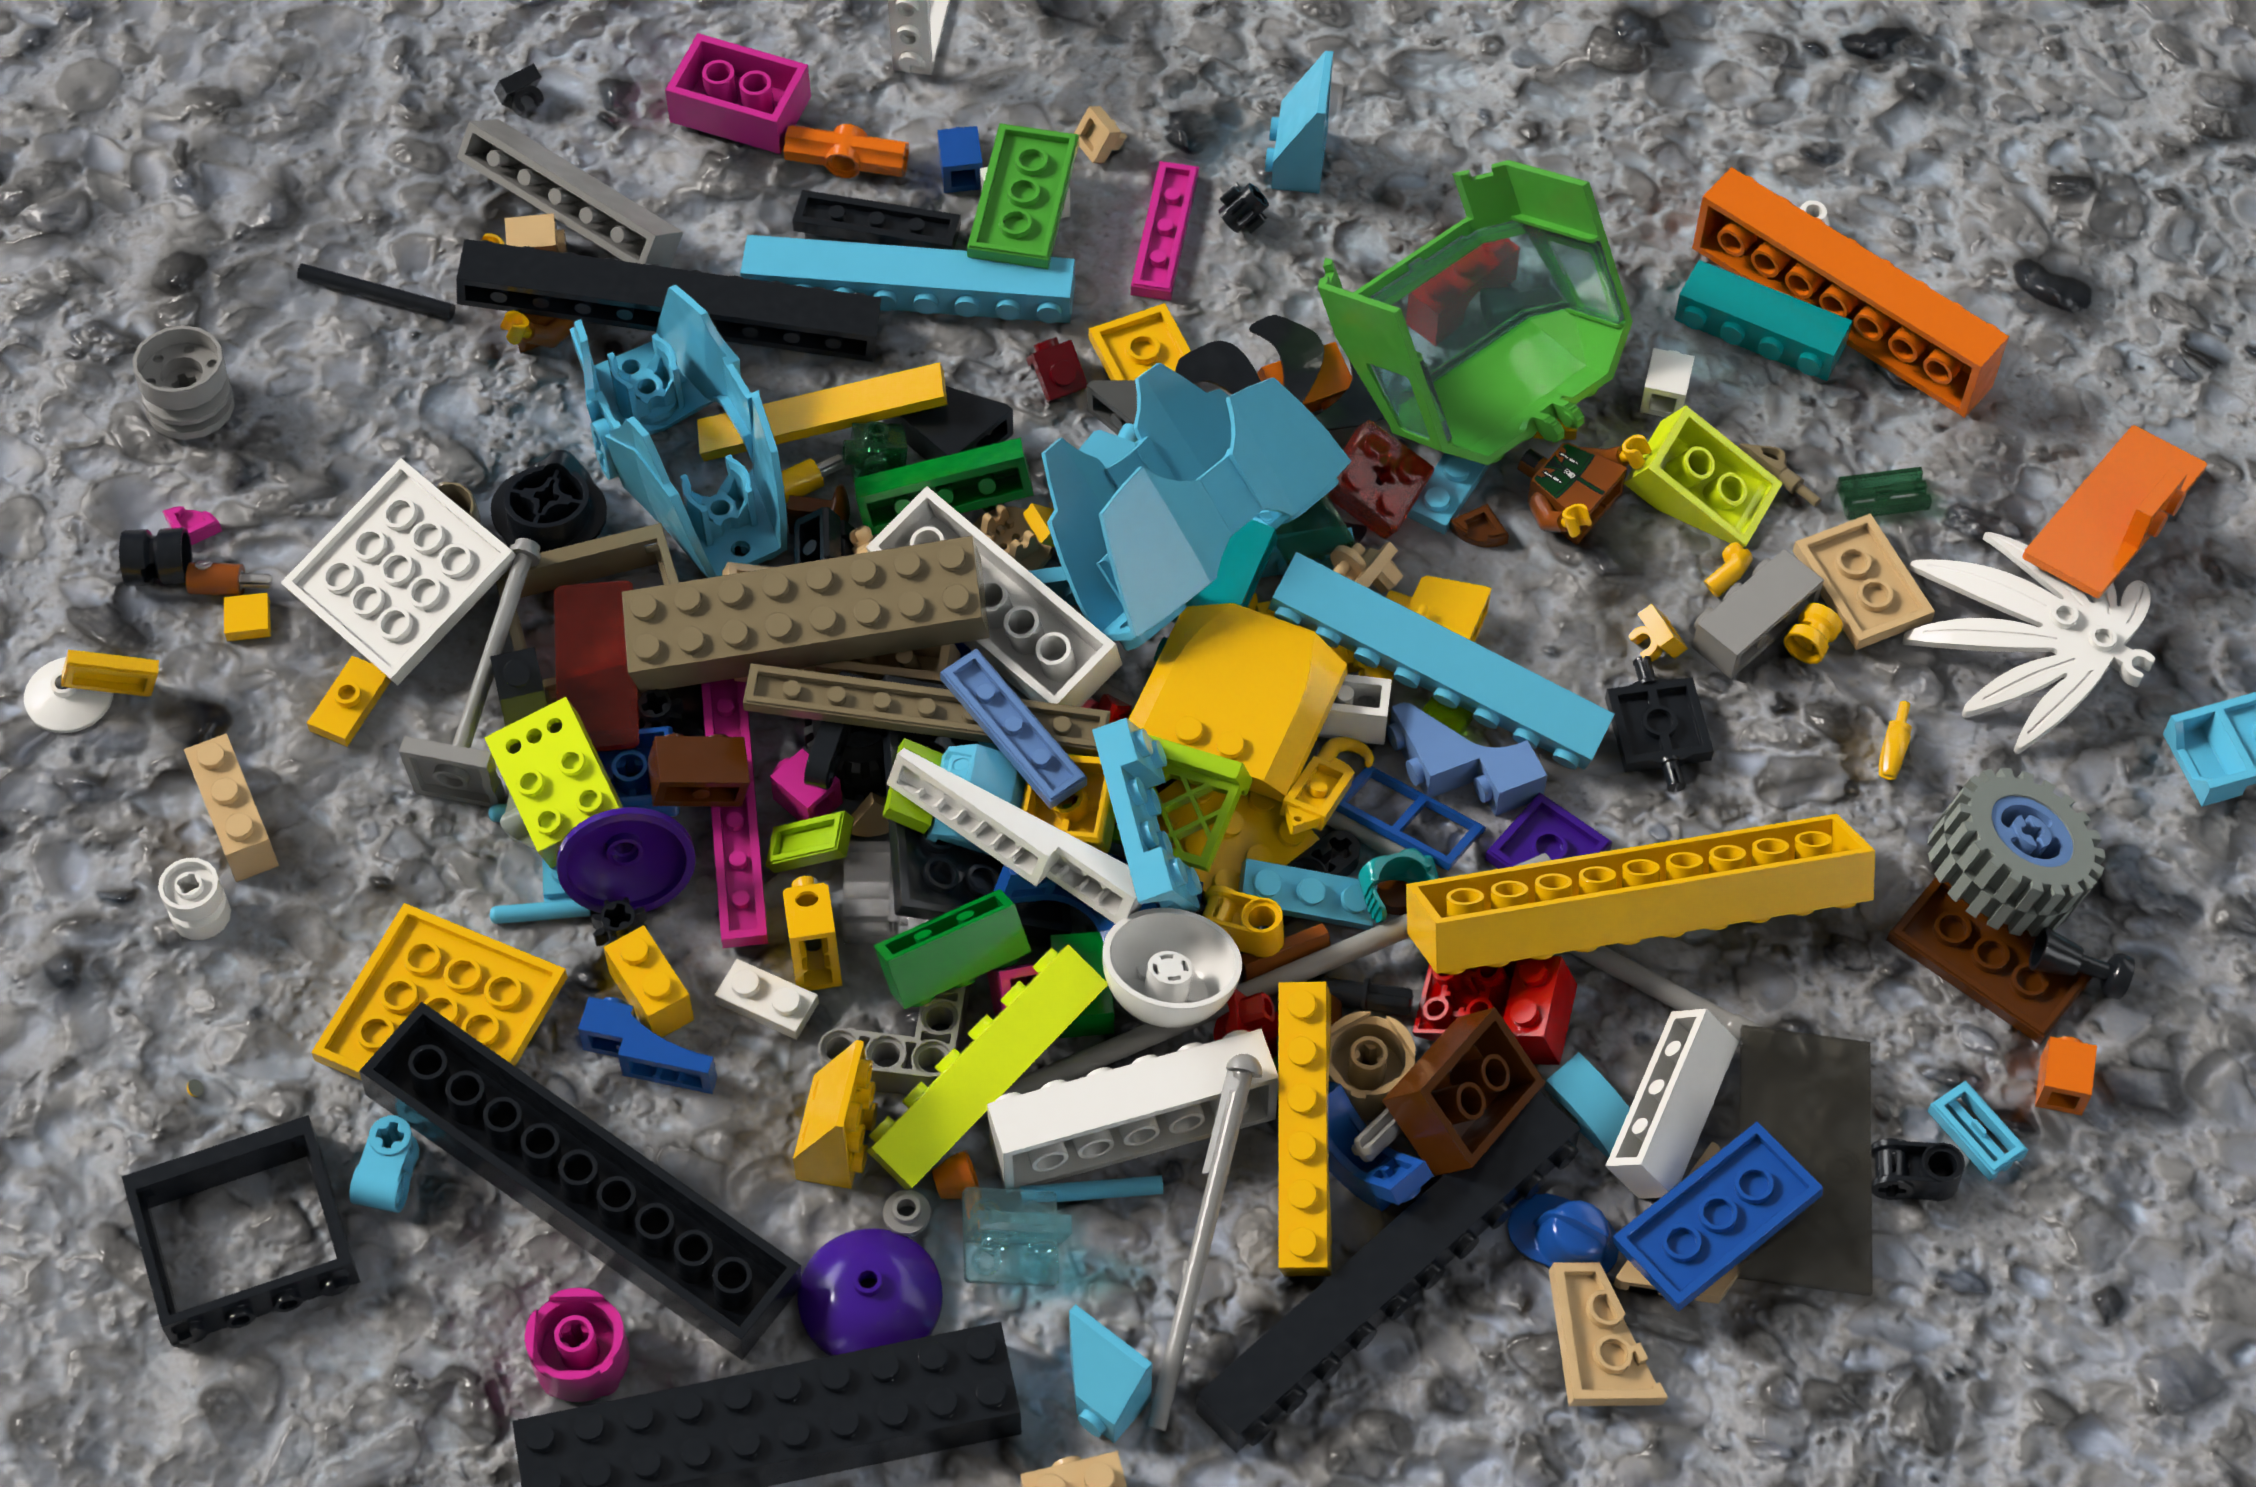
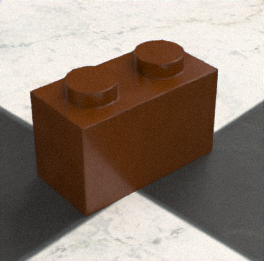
M677 733L655 736L648 757L653 806L742 807L750 785L744 737H729L725 734L684 736Z

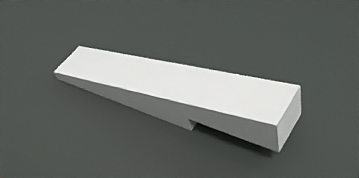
M905 748L897 754L887 781L888 786L1036 887L1047 877L1115 924L1141 908L1142 904L1137 901L1127 864Z

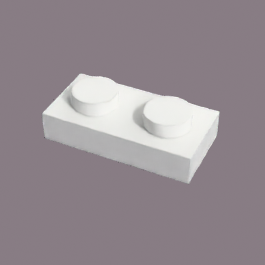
M736 959L714 995L716 1004L796 1040L819 1004L818 994L739 959Z

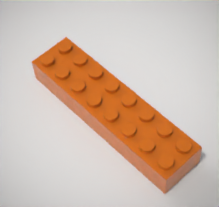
M1733 167L1703 195L1692 249L1731 273L1852 320L1846 345L1964 418L1993 387L2009 338L2008 335L2000 331L1995 325L1987 323L1970 313L1959 303L1947 299L1929 288L1926 283L1911 277L1895 267L1890 261L1880 258L1862 247L1854 239L1847 238L1826 225L1821 219L1811 216L1793 205L1785 197L1775 194L1757 183L1752 177L1744 175Z

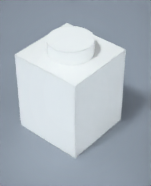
M1653 348L1640 407L1641 413L1667 418L1684 407L1695 356L1682 354L1674 350L1667 351Z

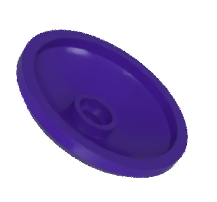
M636 807L611 809L585 819L567 834L557 853V875L565 893L573 901L589 910L601 913L605 900L609 902L622 901L625 897H628L630 905L634 910L638 907H644L645 912L671 901L689 883L695 869L694 845L686 829L675 819L664 813Z
M877 1228L854 1230L827 1242L813 1255L806 1265L801 1276V1286L798 1290L799 1314L806 1333L816 1346L829 1356L930 1336L939 1320L943 1302L941 1278L930 1255L909 1237L895 1234L890 1230ZM866 1278H872L877 1281L876 1285L872 1288H864L860 1283Z

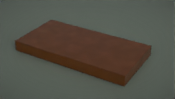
M1935 877L1892 928L1886 941L2041 1045L2090 984L2093 977L2077 972L2074 976H2065L2030 970V952L2037 936H2031L2028 930H2025L2021 936L2009 934L2008 925L2004 923L1998 930L1987 925L1988 917L1982 913L1974 918L1965 911L1969 907L1965 900L1961 898L1955 902L1947 894L1952 887L1950 883H1939L1937 877Z

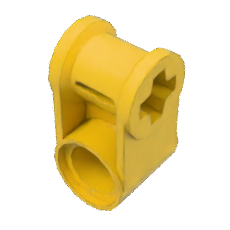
M1214 885L1207 889L1205 894L1207 904L1202 916L1222 927L1235 941L1239 951L1257 957H1269L1281 950L1285 939L1283 913L1276 901L1238 892L1221 885ZM1260 926H1269L1266 929H1257Z

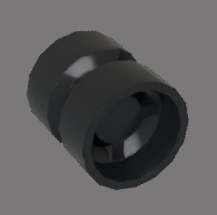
M185 527L161 528L157 535H153L148 529L122 531L119 542V561L124 584L127 587L149 586L156 579H160L164 585L186 584L187 566L190 562H193L188 530Z

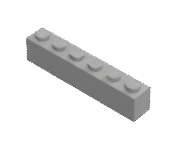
M501 120L470 121L468 123L457 159L546 214L554 213L556 220L625 262L656 264L661 267L670 268L683 231Z

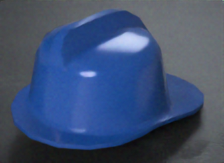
M1549 1193L1536 1194L1528 1200H1521L1510 1214L1507 1224L1510 1240L1520 1253L1531 1260L1551 1267L1553 1263L1600 1262L1606 1274L1617 1262L1619 1250L1613 1245V1236L1616 1232L1603 1212L1591 1203L1582 1200L1571 1201Z

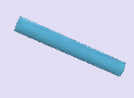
M1162 1175L1020 1186L1021 1205L1163 1194Z

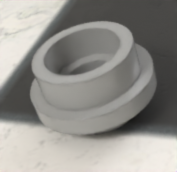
M898 1191L892 1194L884 1204V1222L887 1228L895 1234L907 1237L915 1236L922 1232L930 1221V1204L926 1197L917 1191ZM906 1206L915 1209V1212L910 1216H902L898 1213L900 1208Z

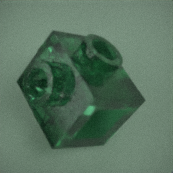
M879 421L852 423L850 440L843 441L842 458L843 465H850L853 482H855L854 478L906 466L908 447L903 424Z

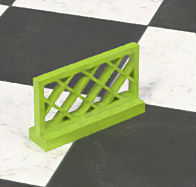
M1148 735L1153 740H1159L1164 749L1167 759V766L1162 767L1165 781L1173 778L1180 780L1187 791L1163 803L1156 786L1151 787L1155 790L1162 809V813L1156 816L1163 817L1169 830L1167 835L1170 842L1176 846V849L1172 848L1173 856L1179 857L1187 866L1209 872L1241 795L1247 796L1253 779L1241 762ZM1190 784L1197 785L1199 787L1192 789ZM1212 791L1226 794L1220 809L1206 816L1203 815L1197 802L1198 798ZM1192 802L1199 819L1175 830L1168 813ZM1214 823V826L1210 831L1209 825ZM1118 826L1114 827L1112 842L1123 845ZM1204 829L1208 840L1201 856L1185 852L1179 840Z

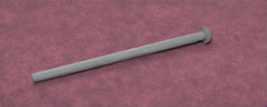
M1238 1054L1232 1057L1226 1065L1227 1074L1202 1174L1208 1176L1189 1259L1184 1260L1182 1268L1183 1281L1148 1418L1147 1427L1166 1431L1252 1077H1262L1261 1064L1255 1057L1249 1054Z

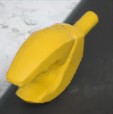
M1907 701L1899 703L1896 720L1889 721L1881 748L1878 774L1886 780H1896L1910 742L1912 726L1906 723L1910 710V703Z

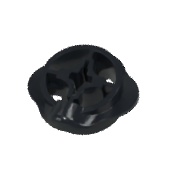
M556 450L541 462L509 477L498 487L491 502V517L495 529L502 536L507 547L510 548L518 538H527L540 545L541 553L596 539L606 524L607 504L602 491L596 486L589 472L575 456L566 450Z

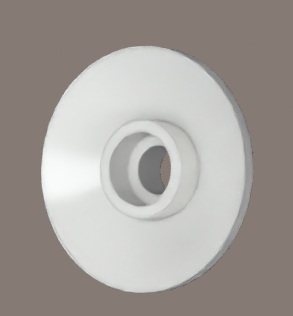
M66 657L56 659L41 667L29 680L24 693V705L31 720L40 728L54 733H73L92 726L106 714L114 696V693L76 688L61 689L63 688L61 686V676Z

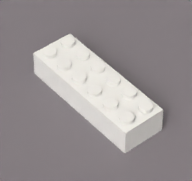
M926 486L866 546L867 551L873 552L973 536L981 557L990 638L963 643L972 651L977 648L1001 676L1031 701L1082 707L1121 667L1122 661L1116 643Z
M1262 1029L1250 1032L1246 1030L1233 1031L1221 1040L1206 1044L1200 1042L1189 1043L1182 1046L1177 1052L1159 1057L1156 1055L1142 1056L1130 1065L1115 1069L1109 1067L1098 1068L1090 1072L1086 1077L1068 1082L1065 1080L1051 1081L1039 1090L1024 1094L1017 1092L1007 1093L997 1098L995 1102L988 1103L990 1148L1005 1195L1020 1191V1186L1053 1182L1210 1138L1227 1074L1226 1065L1232 1057L1238 1054L1252 1055L1259 1061L1262 1067V1077H1252L1240 1129L1275 1120L1278 1097V1073Z

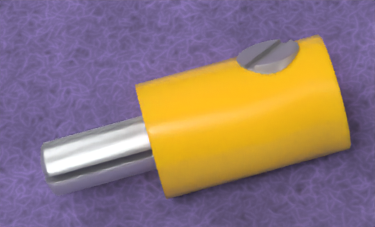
M837 454L818 464L812 458H808L782 470L785 503H788L789 495L803 497L824 487L823 477L844 468L845 462L842 461L821 472L820 469L843 459L842 456Z

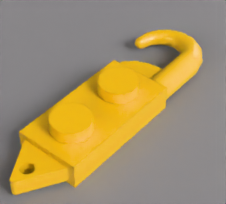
M1334 737L1324 743L1318 754L1312 757L1284 798L1280 810V815L1286 818L1291 835L1313 828L1322 831L1351 787L1355 774L1348 764L1336 757L1341 752H1354L1362 756L1365 760V767L1370 768L1374 763V755L1366 744L1349 737Z

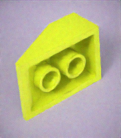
M1685 405L1659 423L1648 441L1652 450L1651 453L1642 455L1645 464L1640 469L1632 468L1623 484L1656 510L1730 544L1738 542L1744 548L1749 543L1783 483Z

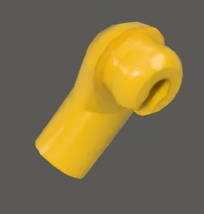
M1738 542L1729 544L1723 550L1722 556L1726 563L1703 581L1708 590L1717 598L1740 580L1753 561L1750 550L1744 549Z

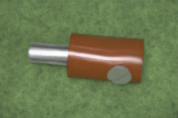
M204 560L190 562L186 570V589L188 594L240 596L244 594L245 588L270 589L273 583L271 574L245 573L243 564L212 563L211 561Z

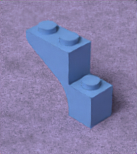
M1403 702L1392 706L1390 725L1386 727L1389 742L1395 751L1401 750L1406 759V770L1411 782L1415 786L1420 785L1425 795L1432 798L1473 782L1478 798L1482 803L1487 802L1495 816L1531 803L1539 793L1544 795L1548 775L1528 740L1506 747L1481 746L1469 741L1411 703Z

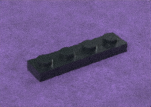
M802 190L792 223L793 231L871 244L954 250L961 227V215Z

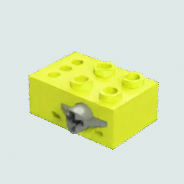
M567 697L484 737L510 792L506 811L500 819L501 827L513 841L523 843L537 850L550 868L556 866L559 847L567 834L575 826L595 814L611 809L623 808L579 714Z

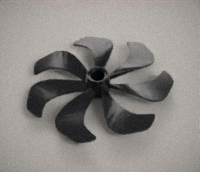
M1278 315L1267 316L1256 321L1250 326L1249 331L1264 338L1276 348L1282 364L1283 386L1303 403L1317 378L1323 362L1324 346L1321 339L1311 329ZM1213 341L1179 358L1175 368L1176 373L1193 384L1199 382L1212 383L1226 390L1231 395L1261 382L1245 354L1237 346L1226 341ZM1351 362L1352 381L1349 388L1334 404L1315 416L1328 431L1368 425L1384 418ZM1376 366V368H1377V370H1378L1380 376L1382 377V379H1383V381H1384V383H1385V385H1386V387H1387V389H1388V386H1387V383H1386V381H1385V378H1384V375H1383V372H1382L1381 368L1378 367V366ZM1397 440L1392 448L1378 457L1348 456L1352 462L1337 476V479L1358 496L1369 502L1381 503L1389 500L1397 492L1412 468L1411 457L1404 440ZM1320 501L1289 522L1292 535L1351 527L1355 543H1360L1367 532V526L1352 524L1336 519Z

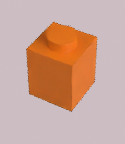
M2050 1036L2040 1057L2035 1107L2082 1116L2092 1096L2097 1045L2083 1043L2075 1037L2064 1036L2057 1038Z

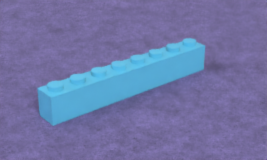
M747 235L740 276L746 279L768 282L778 281L789 285L810 288L821 287L826 290L853 294L863 293L868 296L881 297V311L897 310L919 312L922 314L937 313L960 315L963 317L977 316L1001 318L1004 320L1018 319L1042 321L1045 323H1070L1075 290V259L1051 257L1049 269L969 258L967 257V251Z
M1298 552L1295 553L1268 608L1275 612V618L1315 631L1328 646L1337 648L1340 645L1354 652V658L1360 663L1372 668H1377L1380 665L1393 672V677L1401 684L1411 688H1417L1419 685L1433 692V698L1442 705L1450 708L1460 706L1474 713L1472 717L1478 723L1492 729H1496L1499 726L1513 733L1512 738L1518 743L1528 740L1532 749H1536L1538 746L1552 753L1554 761L1569 769H1576L1577 766L1585 769L1589 765L1615 715L1597 704Z

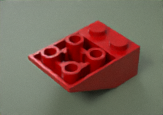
M1552 956L1545 960L1528 958L1511 961L1503 967L1481 966L1469 968L1456 975L1436 974L1429 964L1412 1033L1416 1037L1435 1042L1457 1017L1495 1007L1533 1064L1560 1065L1578 985L1562 956Z

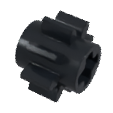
M1235 182L1220 197L1224 205L1218 212L1227 226L1236 233H1239L1245 227L1252 234L1268 218L1263 211L1269 207V203L1262 192L1251 183H1248L1242 189Z
M668 689L648 690L640 696L638 701H630L633 715L630 718L632 729L671 726L674 733L675 729L684 728L683 718L680 715L684 712L682 699L675 698L671 700Z
M625 897L622 901L609 902L605 900L601 914H593L591 916L593 928L596 929L593 933L596 946L608 945L643 925L648 930L647 925L644 924L647 920L644 907H638L634 910L630 905L628 897Z

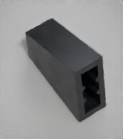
M946 386L948 405L883 420V425L925 460L1003 442L1014 434L1013 409L1010 406Z

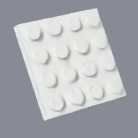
M400 458L284 578L281 584L398 686L512 566L516 554Z

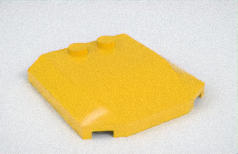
M1235 603L1188 606L1179 615L1129 720L1140 729L1144 728L1148 735L1243 763L1253 779L1249 791L1283 803L1284 798L1299 778L1348 673L1347 664L1315 631Z

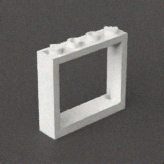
M888 0L893 70L932 75L951 0Z

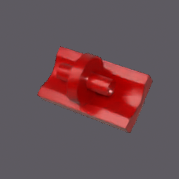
M1235 989L1227 1001L1229 1012L1216 1020L1213 1031L1214 1040H1221L1227 1034L1237 1030L1250 1032L1262 1029L1271 1057L1274 1060V1057L1277 1056L1278 1011L1275 1012L1271 997L1264 992L1247 997Z

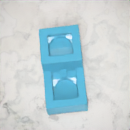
M1578 1052L1546 1080L1544 1089L1578 1120L1577 1125L1581 1128L1580 1133L1609 1159L1630 1108L1599 1071Z

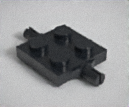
M1642 656L1633 661L1638 681L1629 686L1609 688L1606 690L1605 695L1608 711L1615 714L1611 723L1624 772L1662 769L1667 783V790L1674 792L1676 787L1677 792L1686 787L1681 766L1711 761L1714 753L1693 677L1675 680L1656 678L1651 657L1644 656V660H1642Z

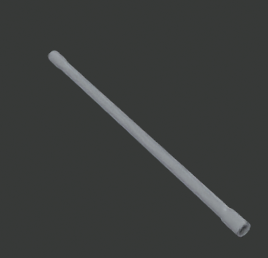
M1543 853L1515 866L1550 861L1551 859L1546 853ZM1407 914L1238 984L1236 989L1247 997L1260 992H1264L1270 997L1278 993V982H1305L1409 938L1407 934ZM1226 1003L1218 1012L1206 1020L1191 1026L1165 1028L1148 1023L1020 1076L1004 1094L1012 1092L1024 1094L1039 1090L1051 1081L1065 1080L1068 1082L1093 1070L1102 1068L1218 1019L1223 1014L1229 1012L1228 1004ZM988 1110L976 1123L988 1118Z

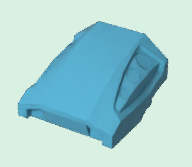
M979 744L948 747L941 758L942 768L1021 809L1026 780L1001 751ZM934 816L932 817L931 826L928 828L927 833L928 840L936 842L939 839L989 855Z

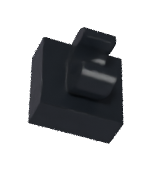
M531 64L499 80L494 89L501 105L512 100V109L519 116L523 115L526 111L521 102V97H531L537 107L541 106L544 102L543 94L537 88L542 77L535 64Z

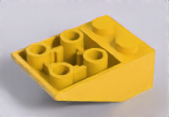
M856 1040L813 1076L793 1156L796 1180L852 1189L855 1173L864 1172L868 1153L866 1151L868 1146L863 1145L865 1131L874 1130L878 1112V1103L873 1102L875 1094V1082L871 1081L873 1061L866 1060L864 1041Z

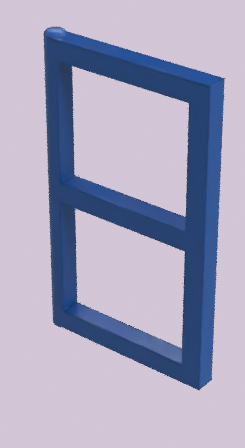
M1373 766L1370 768L1364 767L1360 774L1352 781L1351 787L1335 810L1406 849L1416 848L1423 855H1431L1435 864L1447 871L1453 867L1486 829L1484 825ZM1370 778L1414 800L1413 804L1393 826L1348 803ZM1424 807L1469 830L1447 856L1403 833V830Z

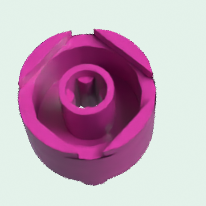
M569 1288L549 1296V1301L542 1305L538 1311L537 1309L533 1311L525 1328V1347L534 1374L543 1390L552 1397L570 1402H586L601 1396L611 1395L619 1387L630 1358L629 1343L620 1313L603 1295L591 1289Z

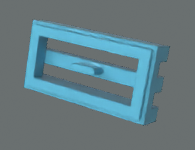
M1966 1080L1931 1103L1927 1112L1989 1181L1996 1178L2002 1170L2006 1171L2016 1160L2019 1162L2025 1158L2028 1152L2024 1144ZM1958 1098H1961L2009 1152L2005 1154L1996 1145L1978 1120L1973 1119L1957 1101Z

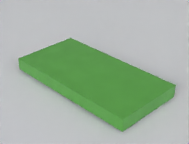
M999 123L967 246V257L1049 269L1079 147L1078 134Z

